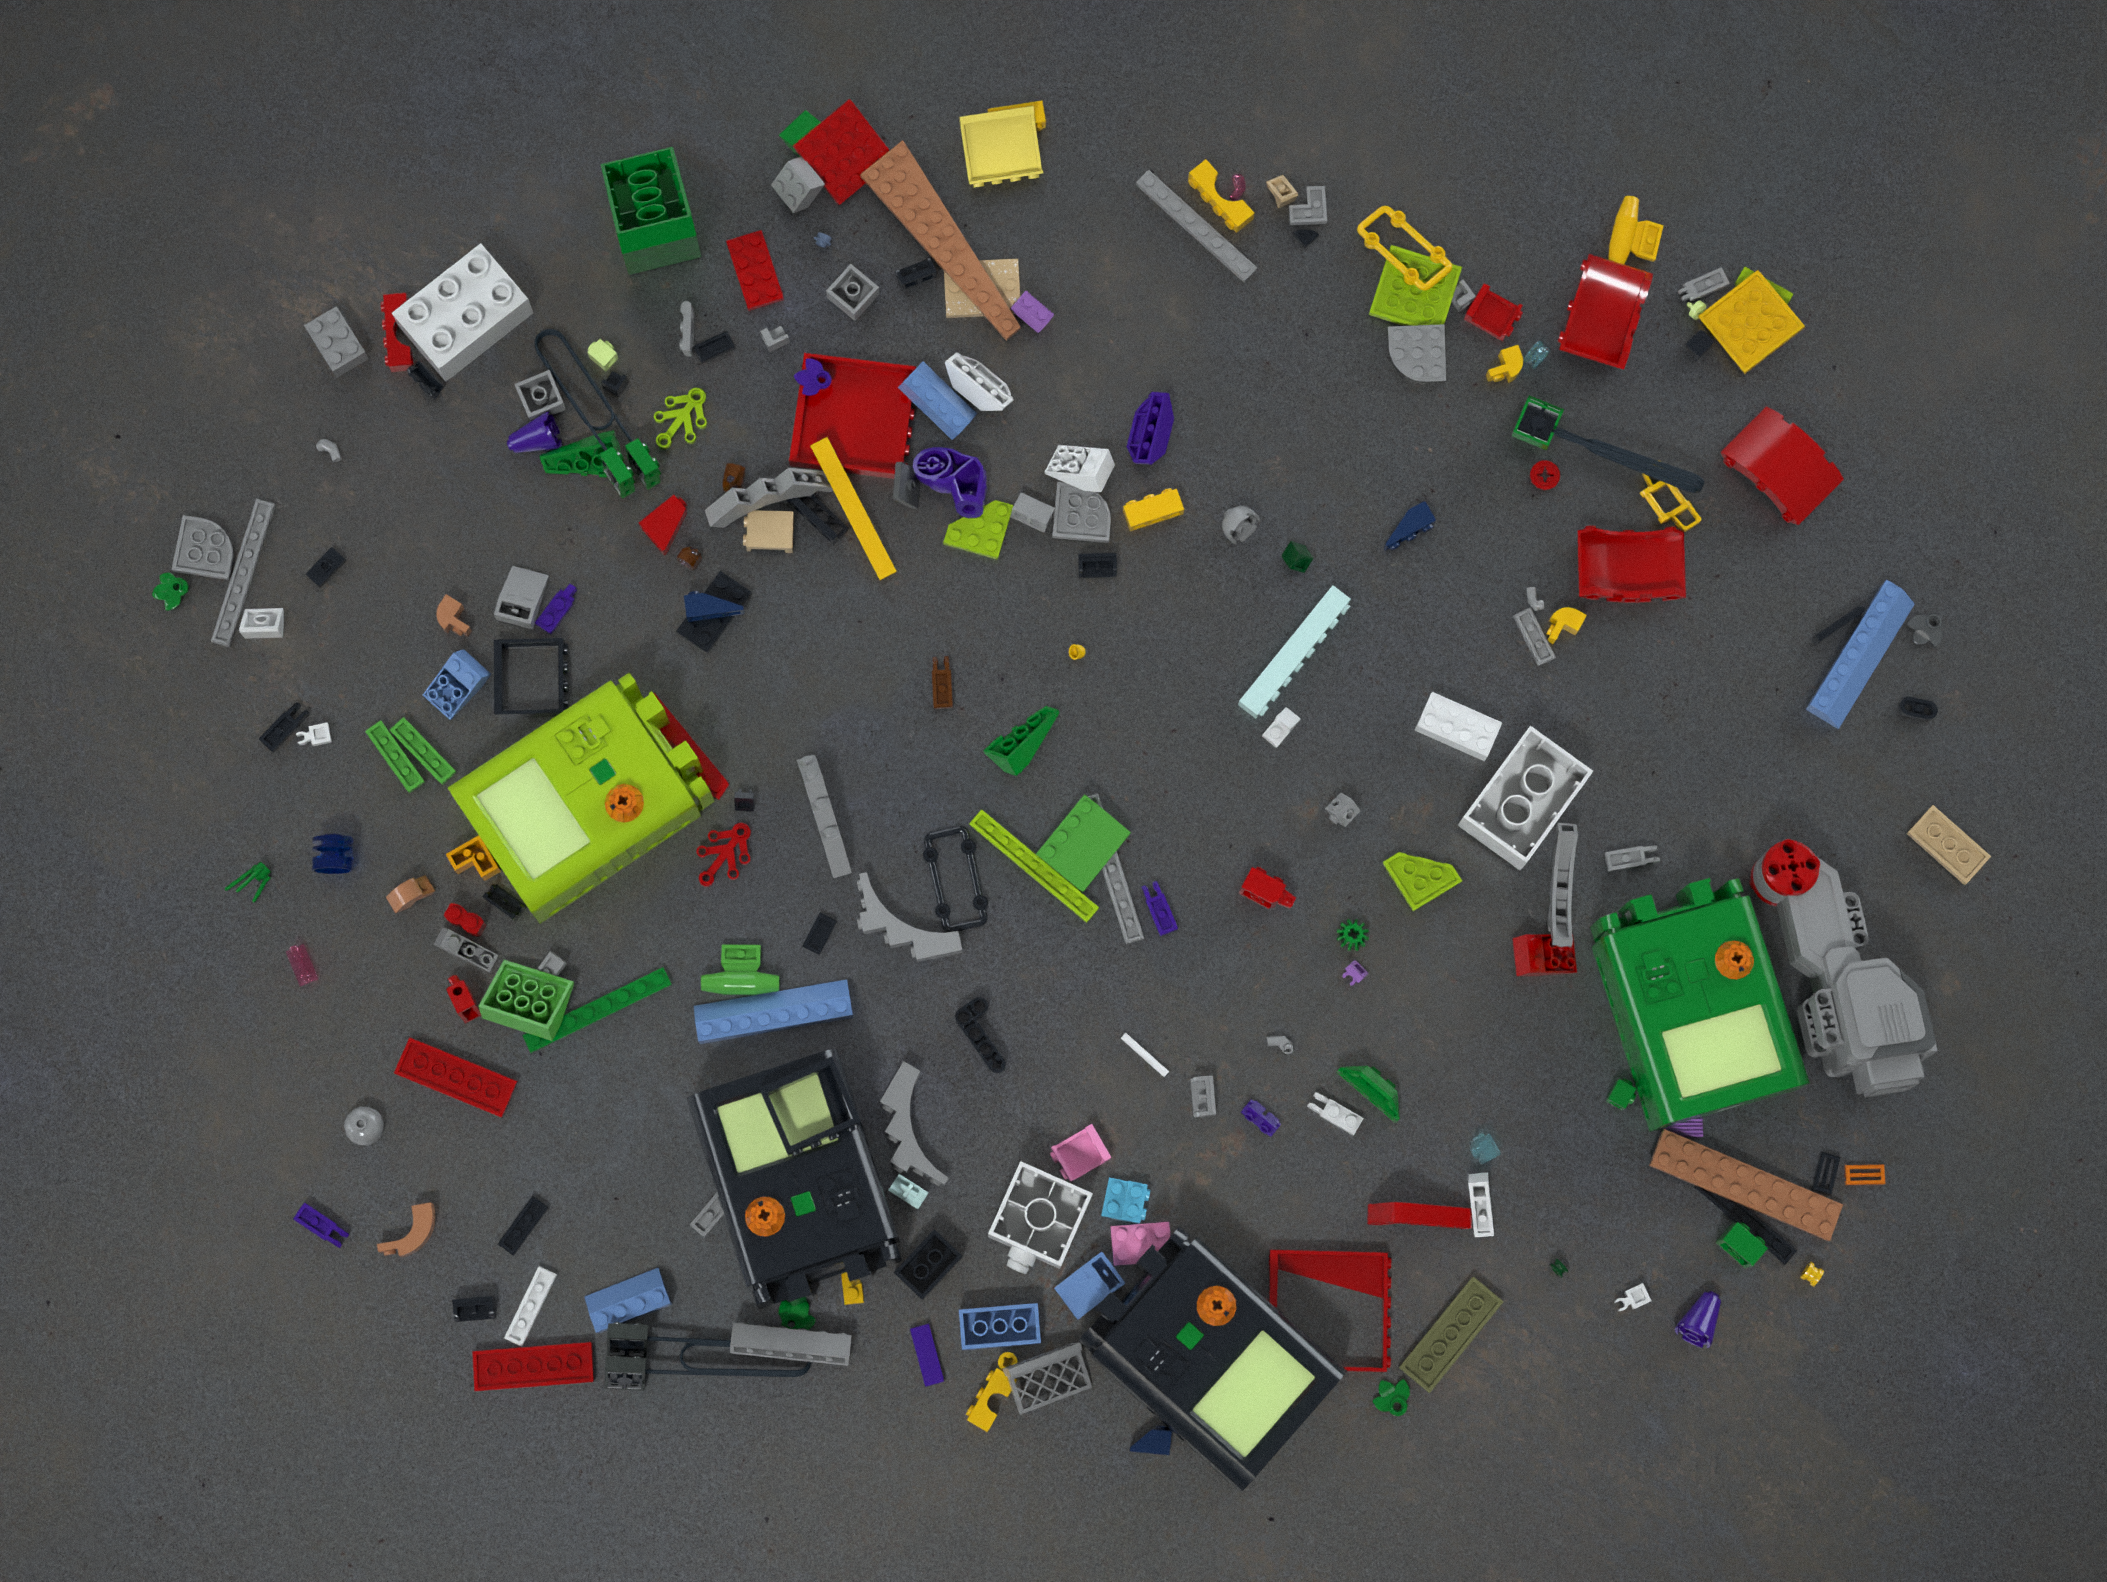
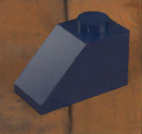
M1156 1426V1430L1151 1429L1130 1447L1129 1452L1170 1455L1172 1431H1167L1168 1427Z

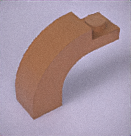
M430 1202L411 1206L413 1226L409 1234L397 1241L377 1244L378 1252L384 1253V1256L396 1254L398 1250L399 1257H406L420 1250L431 1237L435 1226L434 1204Z

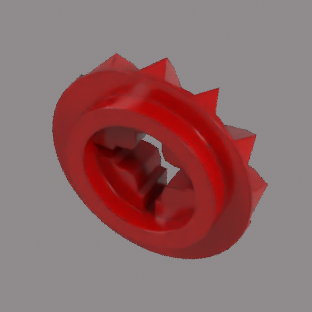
M1544 460L1537 462L1532 467L1529 476L1531 483L1536 488L1545 491L1553 489L1558 484L1560 471L1554 463ZM1544 469L1546 474L1550 475V477H1547L1545 482L1543 480V477L1539 476L1542 475Z

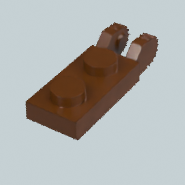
M937 656L932 657L934 709L953 708L949 656H944L945 670H937Z

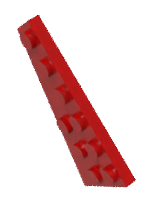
M654 693L664 708L670 722L660 729L661 733L672 749L687 741L703 769L702 773L698 772L696 775L698 778L702 777L712 796L720 800L730 784Z

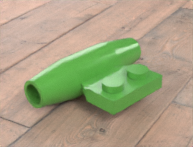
M722 945L721 964L725 972L701 975V991L711 993L759 995L777 992L780 989V976L757 972L761 966V945Z

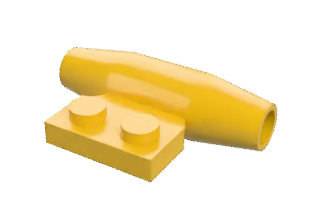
M1625 196L1614 222L1609 243L1608 260L1625 264L1630 251L1636 257L1652 262L1656 260L1664 225L1648 220L1638 222L1639 199L1637 197Z

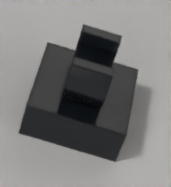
M742 789L735 792V811H754V793L751 789H749V793L742 792Z

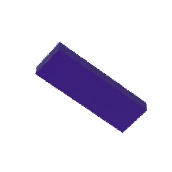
M929 1324L910 1329L925 1387L944 1382Z

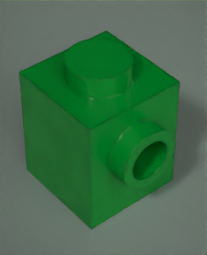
M1618 1079L1605 1101L1620 1110H1624L1628 1104L1631 1105L1637 1095L1634 1092L1637 1088L1633 1087V1083L1627 1079Z

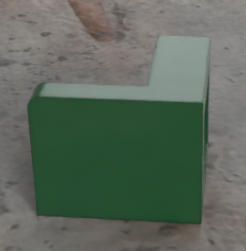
M1290 541L1281 556L1290 569L1305 573L1314 559L1305 545Z

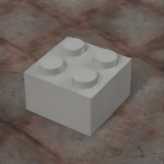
M802 156L788 161L771 184L793 213L808 208L825 185Z
M850 264L826 290V295L832 303L856 321L880 295L879 287Z
M550 370L514 384L530 422L545 412H549V415H555L566 410Z

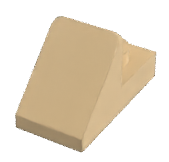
M1284 175L1266 182L1267 188L1275 196L1278 208L1294 202L1298 197L1297 191Z

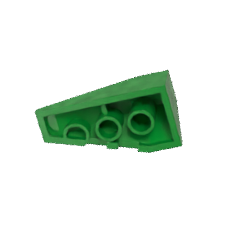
M614 430L597 434L607 449L613 447L616 452L620 451L621 453ZM594 435L539 456L545 473L566 475L569 473H579L581 476L592 474L599 475V477H607L602 469V461L600 459V453L604 452V449Z
M1048 706L1043 707L1028 717L1025 724L1019 727L1017 725L1011 728L1012 732L1005 737L1002 735L997 737L983 752L1004 772L1017 776L1032 760L1059 715V710Z

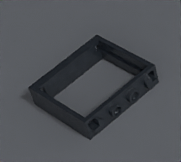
M563 638L494 640V715L497 719L555 717L569 708V701L565 700V692H569V683L565 681V674L569 672L568 662H565V655H568V644H565ZM558 648L559 709L504 711V649Z
M833 1056L759 1088L788 1156L800 1155L804 1153L803 1149L811 1147V1149L822 1145L821 1141L828 1138L830 1141L837 1139L841 1136V1132L847 1130L850 1133L858 1129V1125L861 1124V1120ZM831 1068L853 1119L790 1146L769 1095Z

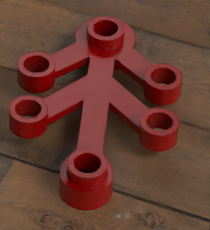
M737 823L733 826L732 830L722 832L712 830L708 833V839L713 843L718 842L719 839L731 838L728 844L712 847L699 846L696 853L700 858L719 854L710 868L699 875V882L703 887L713 885L715 881L714 875L726 859L728 861L729 870L727 875L729 879H738L739 871L736 868L734 848L738 843L741 852L739 855L740 863L743 865L750 863L751 857L748 854L746 840L749 839L751 831L747 824ZM743 829L744 834L738 835L737 831ZM716 833L717 838L711 839V834ZM705 849L706 853L704 855H700L699 850ZM744 855L748 856V861L746 862L741 860ZM736 871L737 875L735 877H731L730 872ZM705 875L710 876L707 882L703 881Z

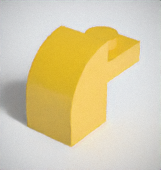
M1519 345L1500 351L1498 357L1501 366L1487 371L1486 377L1488 382L1493 380L1494 382H1499L1505 379L1506 376L1508 383L1517 378L1523 366V356Z
M1570 607L1557 610L1549 620L1553 624H1551L1546 633L1549 635L1548 642L1554 644L1562 629L1576 635L1587 615Z

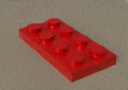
M762 230L727 240V247L748 311L783 301L784 297Z

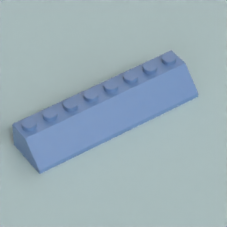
M1888 580L1880 586L1806 707L1807 711L1835 728H1840L1914 606V602L1902 588Z
M847 979L694 1006L696 1031L700 1044L853 1018Z

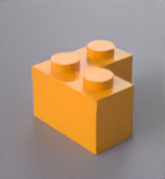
M479 835L446 854L457 874L475 866L481 878L486 881L501 872Z

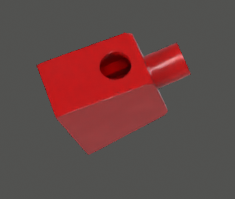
M458 975L449 977L447 981L450 987L446 991L457 1014L466 1024L481 1016L478 1004L465 981H460Z

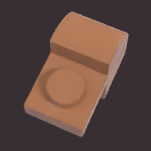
M447 594L438 605L437 620L446 633L453 628L452 631L457 635L462 636L464 634L468 637L472 632L470 626L458 620L465 608L460 602Z
M426 875L417 879L413 877L393 889L386 896V899L396 914L411 908L417 900L432 895L435 890Z

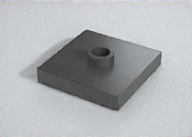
M896 462L893 499L911 509H918L920 481L915 476L912 467L903 462Z

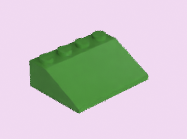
M1084 794L1036 855L1081 892H1084L1131 832Z
M503 960L478 1006L482 1019L553 1041L562 1023L574 981Z

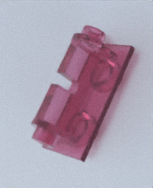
M304 944L291 946L290 950L286 951V954L300 987L318 980Z

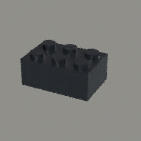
M934 1229L893 1273L923 1301L959 1263L963 1256Z

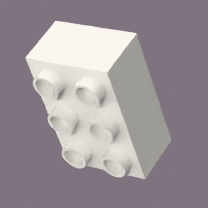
M480 243L392 312V315L403 333L442 379L447 382L534 312L526 295Z
M1530 726L1464 815L1458 826L1514 867L1521 870L1593 773V770Z

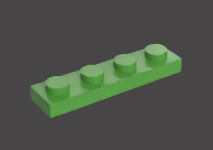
M404 717L390 729V732L442 785L457 773Z
M381 720L365 731L409 794L425 783Z

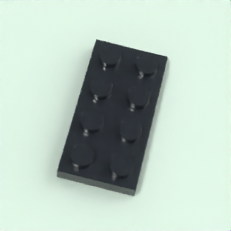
M722 571L718 573L704 592L705 594L741 606L745 604L752 594L751 591ZM735 616L688 622L686 617L676 630V633L708 654Z

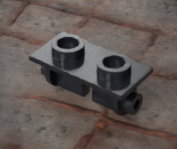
M418 360L414 367L410 366L407 369L408 376L416 383H420V388L428 397L430 396L434 399L438 397L444 386L420 360Z

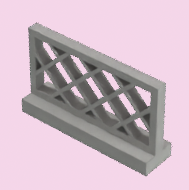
M1080 1342L1069 1343L1003 1368L1005 1376L1008 1377L1019 1414H1024L1092 1388L1081 1354L1082 1347ZM1077 1356L1078 1360L1076 1369L1067 1366L1070 1358ZM1055 1363L1062 1366L1058 1376L1049 1372ZM1065 1368L1074 1372L1070 1382L1061 1378ZM1036 1370L1044 1372L1040 1383L1031 1379ZM1077 1374L1084 1378V1386L1077 1387L1073 1385ZM1048 1375L1056 1378L1052 1389L1043 1385ZM1020 1376L1027 1379L1022 1390L1016 1387L1014 1381L1015 1378ZM1030 1381L1038 1385L1034 1396L1025 1392ZM1059 1381L1068 1385L1063 1394L1055 1391ZM1042 1388L1050 1391L1047 1400L1044 1401L1037 1398ZM1024 1394L1033 1398L1030 1405L1026 1408H1023L1021 1403Z

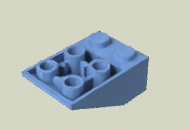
M464 649L456 651L445 663L423 693V696L449 720H452L483 687L491 673Z
M1100 1252L1054 1289L1078 1320L1100 1304L1110 1292L1114 1293L1125 1285V1282L1103 1252Z

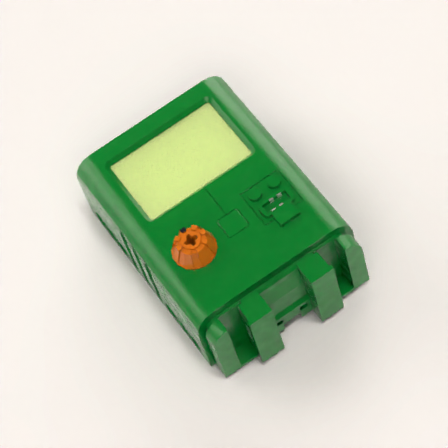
M1710 878L1689 883L1676 894L1679 906L1658 912L1651 894L1627 902L1618 911L1622 918H1618L1617 912L1599 918L1590 926L1595 941L1591 948L1635 1088H1637L1636 1091L1649 1132L1792 1092L1810 1084L1750 896L1741 897L1744 890L1740 879L1727 881L1715 892H1712Z

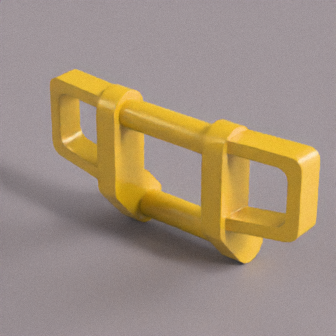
M1642 473L1648 487L1639 494L1647 500L1659 517L1658 520L1661 524L1672 520L1681 531L1686 532L1700 523L1701 517L1692 507L1691 502L1685 499L1677 487L1662 481L1653 485L1649 476ZM1666 485L1680 503V506L1668 513L1662 510L1652 494ZM1688 509L1695 521L1688 526H1684L1676 516Z

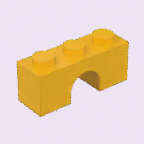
M996 1368L995 1372L993 1370L990 1371L986 1378V1381H988L986 1388L981 1387L976 1395V1398L979 1399L975 1406L971 1404L966 1413L968 1416L967 1421L986 1432L989 1431L997 1417V1414L988 1408L987 1402L989 1397L998 1393L1008 1398L1012 1391L1008 1377L998 1368Z

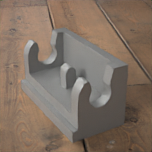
M1020 493L1012 508L1011 518L1045 533L1055 508L1024 493Z
M1213 1075L1191 1078L1194 1118L1215 1116Z

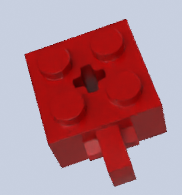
M1252 867L1239 894L1268 909L1274 908L1276 904L1291 909L1296 897L1285 890L1284 880L1277 876H1273V878L1268 876L1267 872L1260 867H1256V869Z

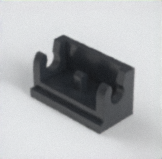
M927 257L926 260L900 270L899 268L896 269L895 275L903 291L937 278V271L931 258Z
M1078 554L1079 579L1117 578V554Z
M492 884L488 893L485 892L482 896L484 900L514 922L519 919L527 908L526 905L497 884Z
M493 1296L452 1299L455 1322L496 1319Z

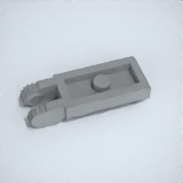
M684 301L680 309L684 317L680 323L683 339H680L679 345L680 350L683 351L685 356H693L695 311L689 301Z
M1657 845L1638 846L1605 852L1604 857L1607 871L1641 867L1646 864L1660 862L1659 857L1645 859L1644 853L1658 850Z

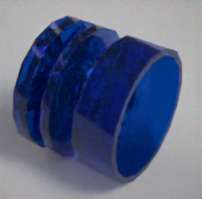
M325 834L312 838V843L317 845L312 847V851L321 854L312 858L313 872L321 874H346L353 872V858L345 856V854L353 852V847L349 846L354 844L352 837L340 834Z

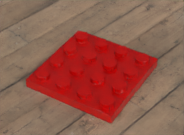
M851 99L845 101L792 145L799 156H802L825 183L824 188L838 205L842 204L866 184L860 177V174L890 151Z

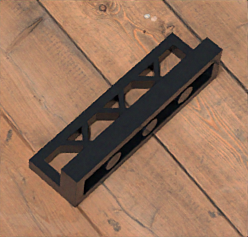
M814 495L786 500L833 545L849 530V527ZM803 499H812L814 501V508H808L803 503ZM825 511L828 514V521H822L817 516V512ZM830 524H839L843 529L836 534L830 528Z

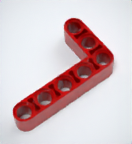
M1403 1202L1368 1204L1367 1224H1410L1472 1229L1471 1208Z

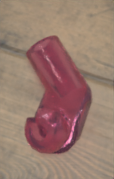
M1236 173L1231 178L1235 184V189L1229 195L1233 201H1237L1246 190L1244 176Z

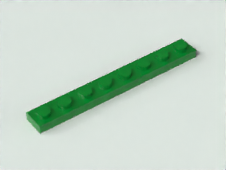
M664 967L564 1015L553 1041L529 1033L522 1036L532 1054L672 986Z

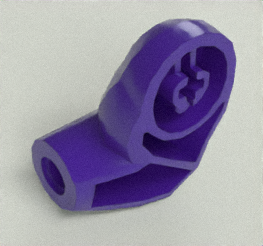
M943 447L924 449L916 455L913 460V470L921 483L939 493H951L956 512L966 518H977L983 514L987 492V474L979 458L964 455L954 449Z

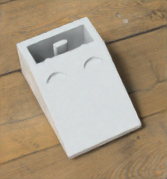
M1058 445L1045 470V474L1084 491L1102 492L1115 464L1109 449Z

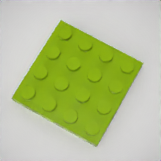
M1393 245L1390 247L1389 252L1408 269L1414 268L1418 271L1419 279L1423 283H1426L1445 267L1441 263L1432 262L1429 256ZM1386 259L1369 315L1402 326L1443 325L1462 267L1452 264L1453 268L1449 274L1431 289L1423 291L1415 285L1406 284L1403 279L1404 275Z

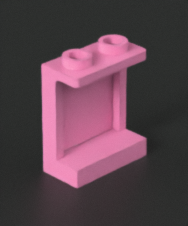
M1092 1124L1061 1143L1052 1146V1152L1050 1153L1055 1163L1059 1162L1062 1167L1059 1171L1064 1180L1068 1179L1070 1182L1111 1160L1110 1154Z

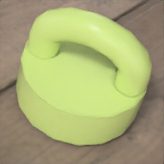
M1697 301L1695 304L1687 303V306L1690 308L1689 316L1694 320L1699 319L1698 316L1706 310V304L1702 301Z

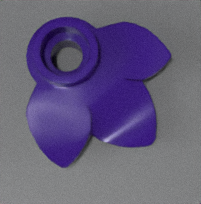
M806 359V370L794 374L797 383L804 386L802 392L804 395H815L820 389H826L831 384V375L823 370L822 364L814 359ZM822 377L826 381L824 383H820L818 379Z

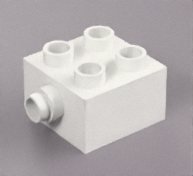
M1020 1161L990 1228L988 1237L1011 1247L1007 1255L1010 1259H1008L1006 1266L1013 1270L1027 1274L1029 1266L1033 1267L1036 1259L1060 1269L1093 1193Z

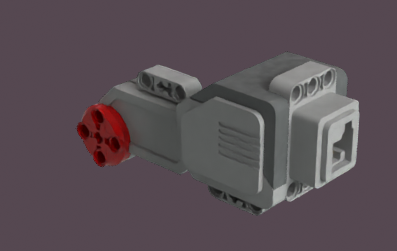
M1791 839L1778 842L1753 865L1750 887L1762 901L1769 905L1777 906L1789 963L1810 978L1813 995L1802 1002L1797 1008L1806 1052L1811 1057L1822 1058L1825 1073L1830 1077L1853 1075L1857 1094H1864V1097L1898 1093L1912 1089L1919 1084V1080L1925 1077L1921 1061L1938 1052L1924 990L1888 958L1861 961L1857 950L1865 946L1869 939L1859 896L1853 892L1843 893L1838 871L1815 856L1813 851L1805 844ZM1845 899L1849 900L1852 906H1848ZM1854 936L1859 938L1860 944L1855 942ZM1805 1005L1810 1006L1811 1013L1806 1010ZM1814 1043L1819 1045L1820 1051L1815 1049Z

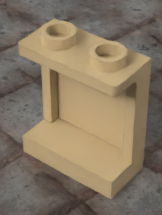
M754 510L748 513V516H744V527H747V534H743V546H746L747 551H751V549L785 550V553H793L794 512Z

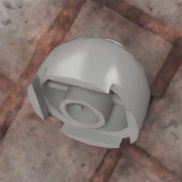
M1246 506L1230 508L1224 514L1222 529L1225 536L1232 543L1237 544L1236 541L1240 540L1243 542L1252 535L1257 528L1255 523L1256 521L1259 522L1260 518L1258 514Z
M358 1107L353 1109L344 1121V1130L347 1137L358 1145L368 1146L374 1144L383 1134L384 1120L381 1114L373 1108Z

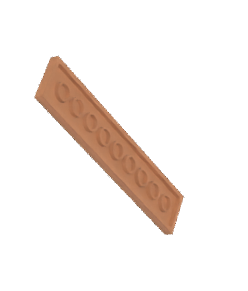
M1663 1129L1649 1166L1826 1241L1831 1240L1843 1207L1841 1203L1666 1129Z

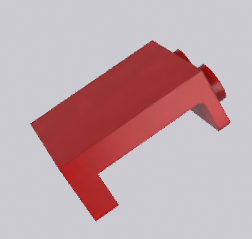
M1484 283L1468 309L1464 320L1503 341L1506 336L1510 337L1514 327L1512 325L1514 321L1518 322L1523 314L1521 311L1523 305L1519 304L1517 306L1489 290L1491 286Z

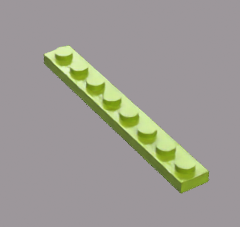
M982 809L969 823L973 829L1084 922L1087 923L1098 911L1099 907Z

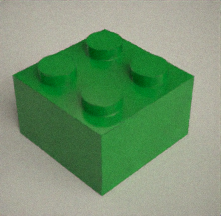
M1736 1222L1729 1225L1715 1243L1744 1268L1752 1267L1768 1248L1765 1246L1766 1243L1759 1236L1754 1237L1749 1232L1750 1228L1742 1222Z

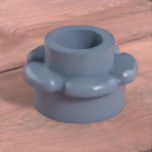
M818 232L817 236L814 237L816 245L826 248V246L831 245L830 241L832 238L824 233Z

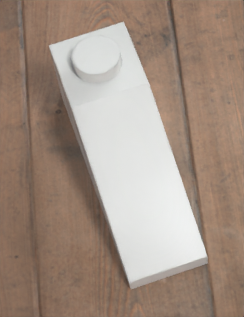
M1488 1173L1469 1174L1468 1184L1474 1236H1494Z

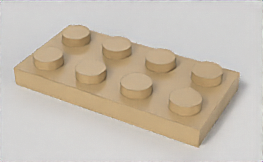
M1934 805L1907 832L1908 836L1964 885L1971 880L1991 857Z

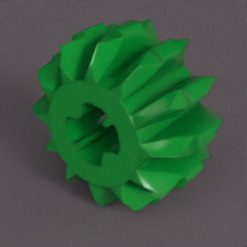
M1347 919V925L1342 922L1340 924L1342 929H1337L1336 933L1342 935L1336 938L1337 941H1344L1340 946L1343 948L1347 944V951H1350L1352 946L1355 951L1359 950V946L1364 948L1365 943L1363 941L1369 940V937L1364 935L1369 930H1362L1365 923H1361L1360 926L1357 925L1358 919H1355L1353 924L1350 919ZM1351 931L1353 932V934H1357L1355 939H1353V937L1348 936Z

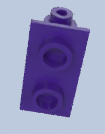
M1251 1099L1241 1113L1248 1121L1258 1126L1261 1132L1271 1137L1281 1125L1279 1119L1270 1112L1264 1116L1262 1113L1266 1108L1256 1100L1253 1101Z

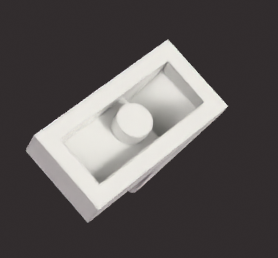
M1286 707L1276 716L1274 722L1263 733L1262 737L1277 748L1301 719Z

